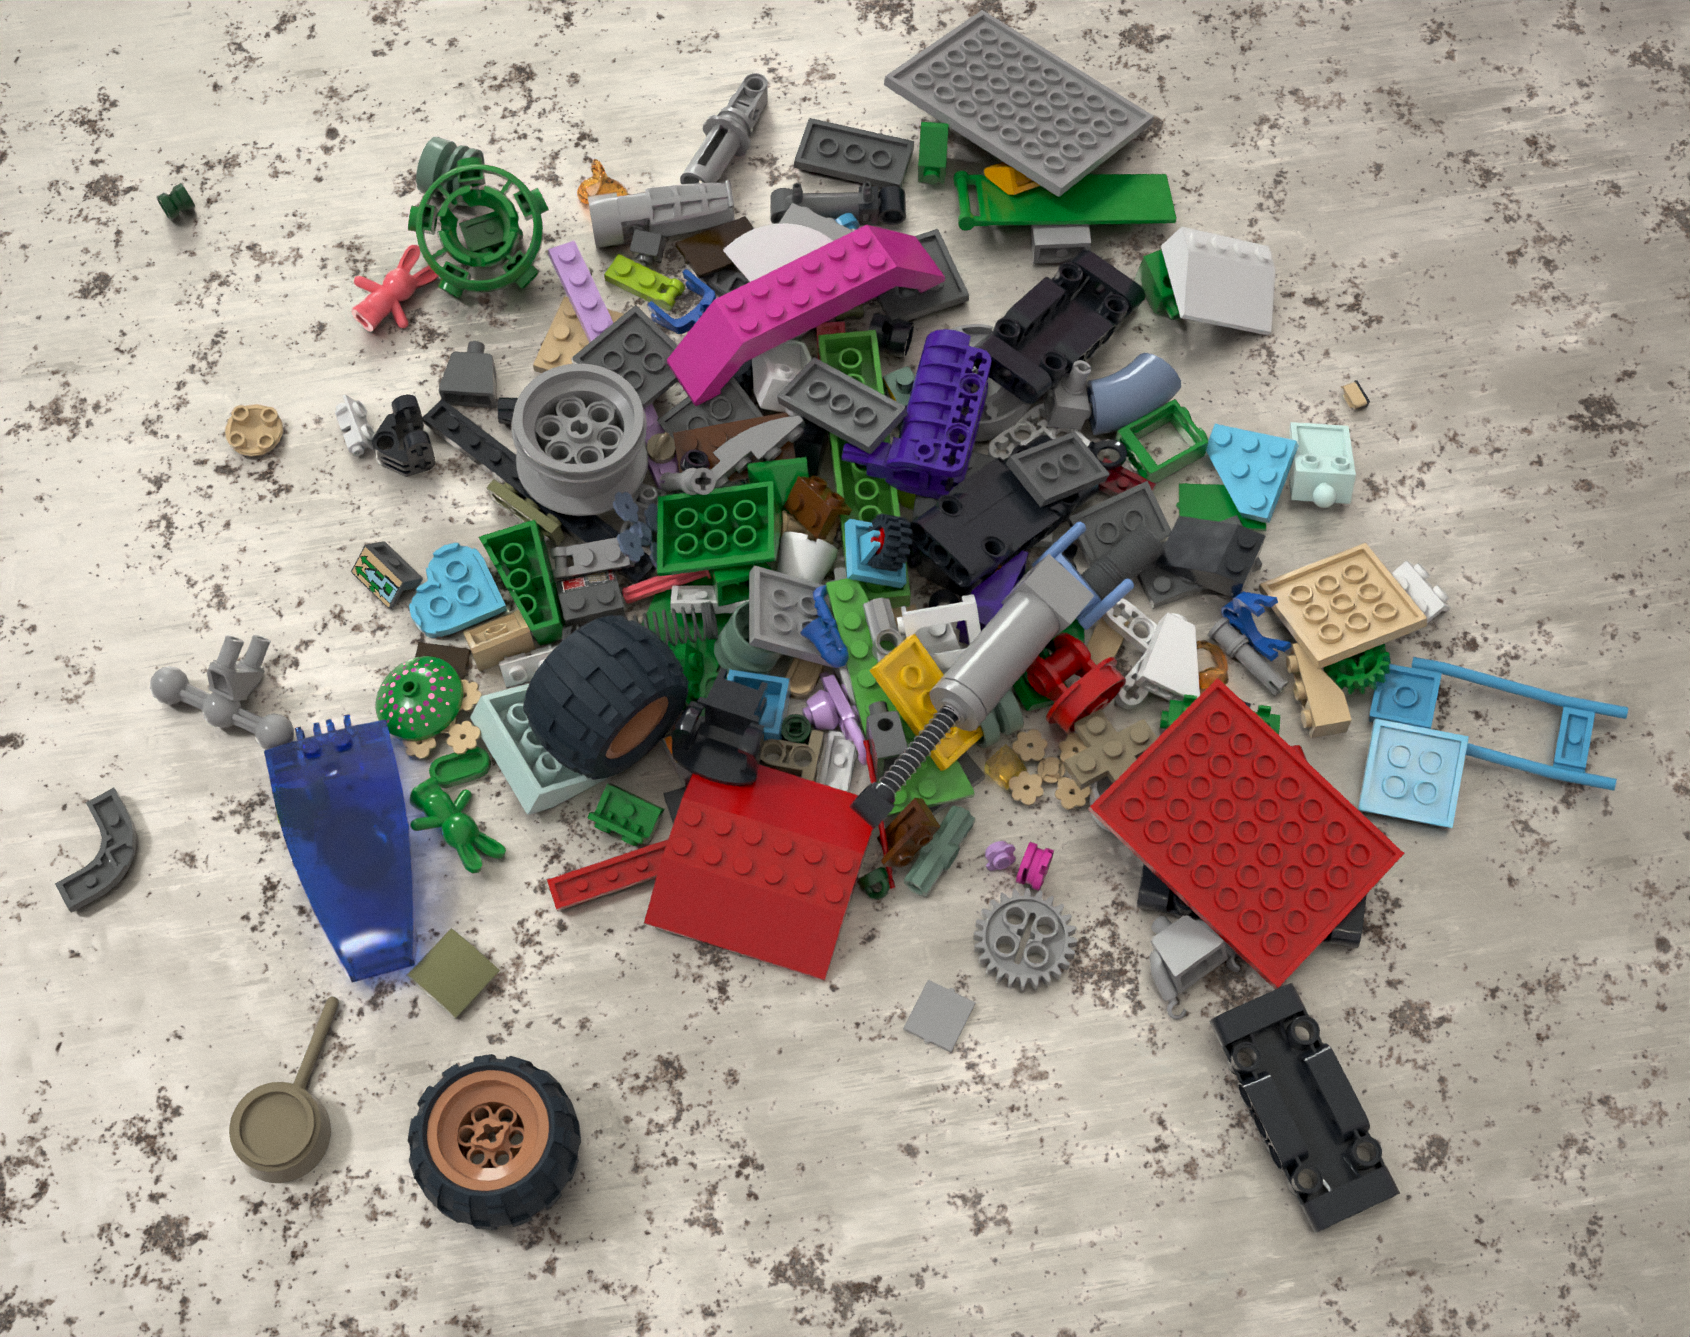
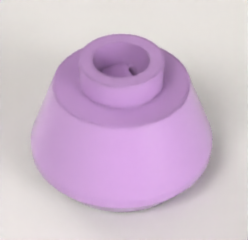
M819 690L806 701L807 707L802 708L803 716L809 720L810 725L813 724L815 730H834L839 722L836 708L830 694L827 691Z

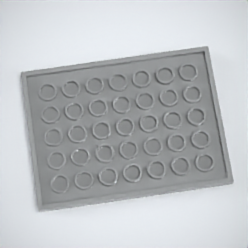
M983 10L887 74L883 84L938 121L947 123L950 128L974 142L1058 197L1152 125L1154 118L1152 114Z

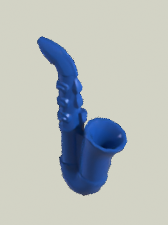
M823 585L813 591L814 607L817 609L818 618L810 622L800 634L814 644L822 659L829 665L841 668L846 665L849 654L847 646L843 643L839 634L836 620L833 619L826 603L825 597L828 594L826 585Z

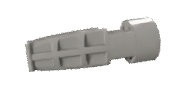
M726 180L725 183H696L647 188L644 193L617 196L616 192L588 196L596 248L624 244V239L633 238L635 229L662 234L663 237L707 229L735 220L730 180Z

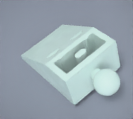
M1290 422V439L1296 440L1299 445L1289 471L1291 500L1313 501L1322 508L1330 507L1334 503L1350 504L1356 472L1349 427Z

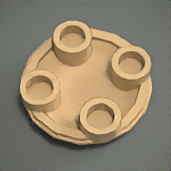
M260 404L238 405L234 407L231 412L232 416L228 419L225 427L226 440L230 447L239 454L250 457L260 456L273 450L280 442L283 434L282 420L276 409Z

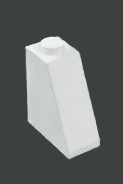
M1167 613L1158 622L1134 685L1169 701L1170 699L1183 701L1185 694L1194 695L1198 698L1200 696L1195 625L1187 622V619L1182 615Z

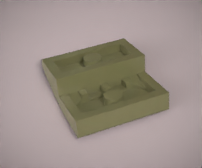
M451 928L407 976L429 997H432L453 1018H456L500 970Z

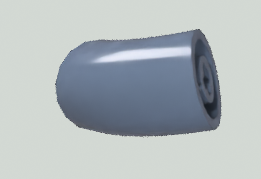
M1142 353L1121 370L1106 377L1089 380L1087 382L1088 401L1092 404L1089 422L1093 434L1099 435L1117 431L1168 403L1181 389V380L1177 372L1162 358L1154 354Z

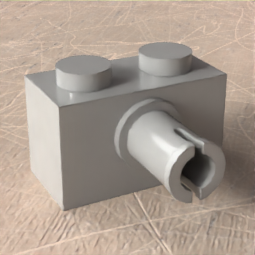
M1082 360L1075 361L1070 374L1066 373L1061 378L1057 388L1048 390L1043 395L1048 426L1081 430L1085 420L1090 418L1092 404L1088 401L1086 379L1091 373V366L1087 362Z

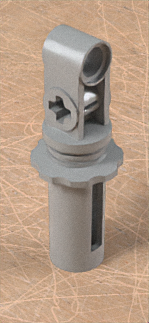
M759 73L747 75L736 93L730 98L728 105L722 108L717 116L712 115L707 118L703 124V132L706 138L680 176L681 184H696L699 181L703 183H717L733 156L740 157L747 153V150L751 147L749 136L753 132V126L768 102V81L764 75Z

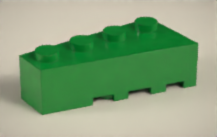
M534 519L479 536L481 543L539 645L542 646L561 640L562 629L566 624L545 537L536 520Z

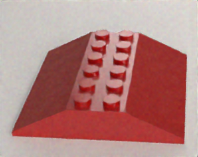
M759 765L757 780L753 784L745 786L725 785L692 774L661 859L644 924L825 981L873 832V828L850 808V805L858 795Z

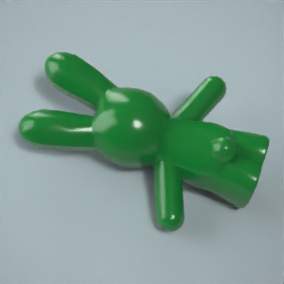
M431 777L415 786L411 791L410 805L422 812L425 817L412 820L410 828L414 831L441 827L444 841L450 847L457 850L465 869L472 874L479 873L482 869V859L472 845L492 858H503L506 848L501 843L479 831L473 818L462 813L472 798L471 791L467 789L462 790L453 803L449 794L444 792L439 786L438 779Z

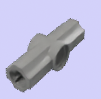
M889 598L873 599L863 604L873 644L872 654L877 663L891 652L884 650L880 646V642L890 641L895 648L903 642L902 636L897 630Z

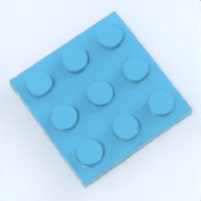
M1374 719L1358 810L1434 826L1453 828L1469 736Z

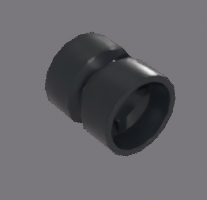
M874 313L868 330H876L879 352L882 353L886 349L889 355L905 359L912 342L914 322L897 319L893 322L890 316Z

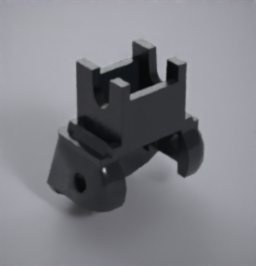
M721 668L708 697H700L697 703L691 701L674 724L672 730L673 759L689 772L707 780L733 786L751 785L757 780L761 752L764 746V726L760 725L759 722L767 707V698L764 696L768 689V683L762 682L759 689L756 690L727 680V669ZM704 707H705V717L700 716L701 713H702V711H703V708H704Z

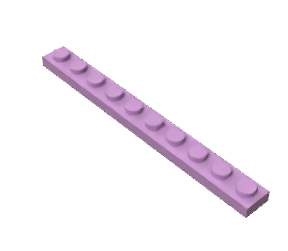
M571 241L548 249V256L590 343L611 326L613 321L575 241ZM652 403L644 409L647 420L646 446L648 440L653 435L665 432L657 421L659 418ZM676 454L670 462L665 464L655 463L648 456V469L657 488L662 489L659 483H665V480H660L662 474L667 472L679 473Z

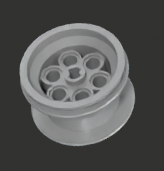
M567 364L543 372L534 378L521 392L514 408L511 430L514 445L517 449V473L523 487L534 500L558 513L588 516L614 509L613 501L616 500L615 493L628 492L633 496L642 484L648 468V453L645 442L647 420L641 400L627 380L601 366Z

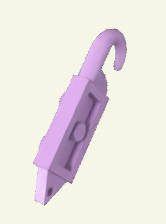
M827 672L819 674L824 691H827L833 700L838 715V725L845 739L853 741L859 753L858 759L860 763L867 765V754L863 743L865 737L857 724L860 723L859 714L855 705H849V696L844 684L839 685L834 674L829 675Z

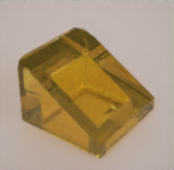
M1007 744L1003 745L990 757L984 766V772L1005 791L1009 789V780L1012 777H1019L1022 771H1028Z

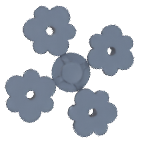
M628 492L615 493L616 500L613 501V507L616 513L624 521L629 520L634 523L629 530L626 529L617 536L621 552L629 557L632 562L636 563L644 555L642 547L650 545V559L653 566L657 569V543H652L651 531L657 532L658 506L654 503L648 505V509L644 511L646 517L645 524L638 521L637 512L639 508L633 502L632 496Z

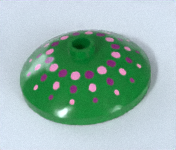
M422 656L409 659L395 667L381 683L375 701L377 718L389 734L400 740L421 741L431 738L448 727L458 714L463 700V684L456 670L440 658Z

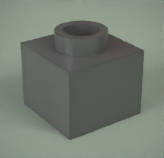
M635 229L630 252L637 258L636 261L648 265H652L653 261L661 263L666 240L662 234Z

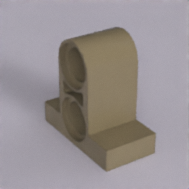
M812 730L809 745L775 739L764 741L760 765L816 782L824 747V732ZM777 754L780 758L776 761H769L766 759V756ZM800 759H806L811 762L805 767L795 764Z

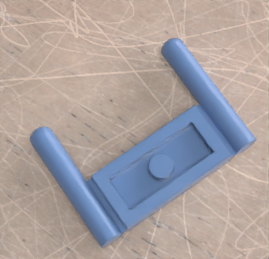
M1077 522L1031 565L1034 567L1050 554L1094 595L1076 617L1080 625L1085 630H1088L1134 588V583L1130 579H1125L1101 601L1100 597L1062 554L1067 547L1086 531L1085 524Z

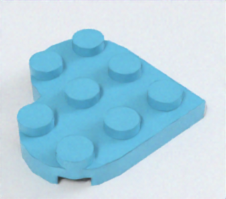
M459 543L444 545L433 553V558L429 562L428 568L426 567L428 581L416 589L417 593L412 598V603L409 604L413 622L429 638L456 633L507 611L503 598L482 555L476 548L471 549L468 546H460Z

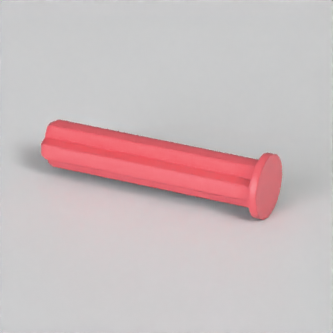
M709 570L656 576L623 588L622 594L625 602L630 604L672 589V586H680L705 576L710 579L711 576Z

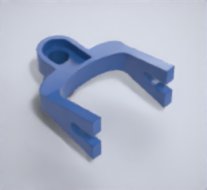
M687 269L682 272L683 277L687 280L685 282L687 289L703 296L700 303L692 311L681 318L674 319L652 301L647 304L649 311L652 312V321L677 334H683L691 330L713 300L716 299L714 290Z
M1243 591L1221 608L1223 618L1227 617L1232 627L1240 629L1242 635L1245 634L1248 637V644L1272 662L1279 656L1278 652L1273 650V648L1285 652L1292 647L1291 643L1262 636L1254 623L1251 613L1259 617L1265 612L1264 607L1259 604L1271 608L1278 603L1277 597Z

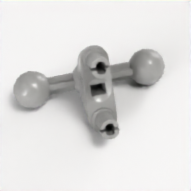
M253 635L245 658L237 661L244 641L233 636H225L217 660L210 662L207 670L208 690L212 691L211 694L190 685L187 675L177 667H162L151 677L150 690L153 697L159 702L168 705L176 704L180 701L186 702L201 709L205 720L217 728H227L233 724L254 733L257 743L267 751H282L294 739L295 730L291 721L285 716L273 713L261 717L243 709L240 700L247 699V696L256 688L265 671L262 663L271 643L267 638Z

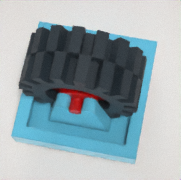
M882 513L878 514L876 519L872 520V523L849 519L845 523L847 579L902 588L907 584L906 554H910L911 549H908L909 544H912V539L909 538L912 534V529H909L910 522L903 517Z

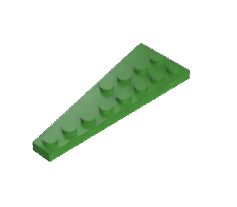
M845 578L827 582L825 587L833 618L836 620L843 643L847 646L849 659L846 663V668L865 740H867L866 720L870 716L868 708L870 704L884 701L887 703L889 712L898 710L869 671L877 664V660L872 654L873 644L863 610V604L869 602L859 581ZM890 641L880 642V646L886 651H892L895 648ZM899 713L906 743L909 747L910 742H914L916 736ZM927 756L926 762L921 763V768H917L916 773H912L911 779L906 780V785L901 786V791L896 792L895 806L886 817L900 814L914 798H923L929 808L972 798L975 793L958 760L946 770L940 771L933 759Z

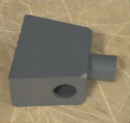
M470 341L467 352L455 351L450 356L438 391L441 399L451 406L497 408L496 367L493 356L484 353L485 345L482 342Z
M884 701L874 702L869 705L870 716L866 720V737L870 742V753L873 758L877 782H879L881 777H884L886 771H889L890 766L894 765L895 760L899 759L900 754L904 753L905 748H908L898 711L889 712L887 703Z

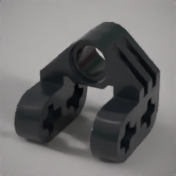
M410 394L401 395L392 401L393 413L386 416L372 439V446L378 464L408 477L432 469L436 462L429 435L426 431H423L424 424L416 396ZM403 439L404 449L401 450L399 440ZM386 447H391V448L388 449V450H382V449H384V448H386Z

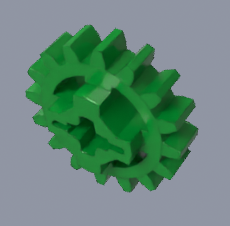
M1381 644L1324 667V672L1341 690L1344 687L1348 688V694L1352 695L1354 689H1359L1361 694H1365L1366 687L1376 690L1377 681L1385 683V674L1390 673V654L1386 652L1385 644Z

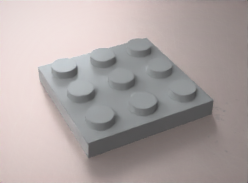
M754 565L749 572V645L833 667L822 659L814 644L800 634L810 622L818 618L817 609L814 607L813 591L823 585ZM827 595L825 597V600L832 614L829 598Z

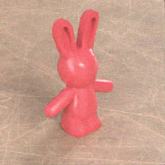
M410 245L405 250L397 268L386 274L382 285L362 276L354 278V284L357 287L371 292L362 302L354 306L351 311L352 316L367 331H374L390 312H392L399 328H407L409 323L399 302L408 300L417 288L425 286L439 277L429 265L413 276L409 273L420 256L418 245Z

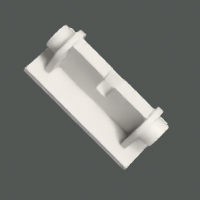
M345 394L343 395L345 403H340L336 406L335 415L343 432L351 428L350 431L343 434L348 451L353 453L354 456H360L367 447L373 450L372 439L375 432L366 419L367 410L359 400L355 401Z
M549 644L547 647L532 650V655L530 656L521 653L511 657L506 656L504 660L499 661L506 688L531 681L539 666L557 646L551 647V644Z

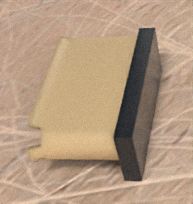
M1357 380L1341 386L1344 391L1342 396L1350 409L1354 408L1355 410L1363 406L1365 408L1368 407L1370 400Z

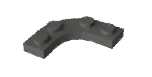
M114 787L86 802L102 837L100 850L94 860L84 868L55 883L71 913L114 888L124 877L133 861L136 849L134 823Z

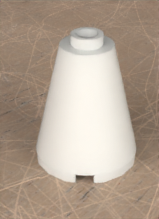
M784 532L782 538H780L777 572L821 584L837 558L838 549L821 539H817V542L809 540L806 534Z

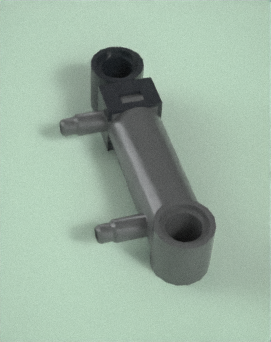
M865 182L863 186H859V192L803 193L801 184L795 183L792 189L778 188L770 195V220L773 224H779L792 203L800 207H807L824 218H832L834 220L843 214L852 213L859 220L860 226L878 225V217L882 223L887 225H897L906 219V194L902 188L897 186L884 187L878 193V186H872L870 182Z

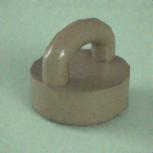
M668 432L655 434L648 440L647 453L649 458L655 463L665 464L675 457V442Z

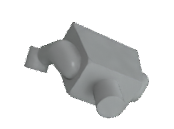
M1160 916L1151 926V929L1157 934L1151 940L1153 951L1150 954L1151 975L1163 999L1169 1001L1167 1012L1173 1019H1181L1186 1014V1009H1183L1180 1015L1172 1013L1173 1006L1178 1003L1175 997L1178 995V992L1182 993L1225 961L1229 970L1238 972L1240 967L1235 963L1234 957H1238L1243 964L1247 963L1202 920L1195 921L1190 916H1182L1174 923H1171L1165 916Z

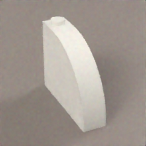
M788 223L771 224L753 229L741 235L723 251L751 282L834 240L806 226ZM806 331V332H804V333H802V334H800V335H798V336L803 337L808 331Z

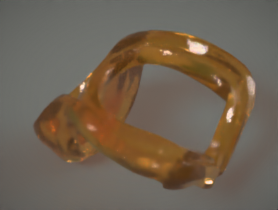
M597 159L591 162L590 170L593 176L584 180L577 189L579 200L589 205L588 196L590 195L587 193L586 188L600 182V185L595 195L614 192L617 193V196L629 195L622 183L607 176L603 165Z
M1206 640L1197 641V650L1203 648L1209 651L1217 664V667L1206 668L1198 672L1199 689L1208 688L1217 678L1225 685L1228 684L1227 660L1221 648Z

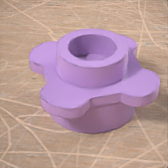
M998 841L988 846L985 851V857L988 860L986 868L989 871L1002 870L1016 861L1013 855L1015 851L1014 845L1008 844L1005 841Z

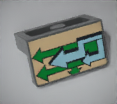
M385 541L365 544L351 570L352 574L387 608L394 607L403 590L417 588L423 580Z

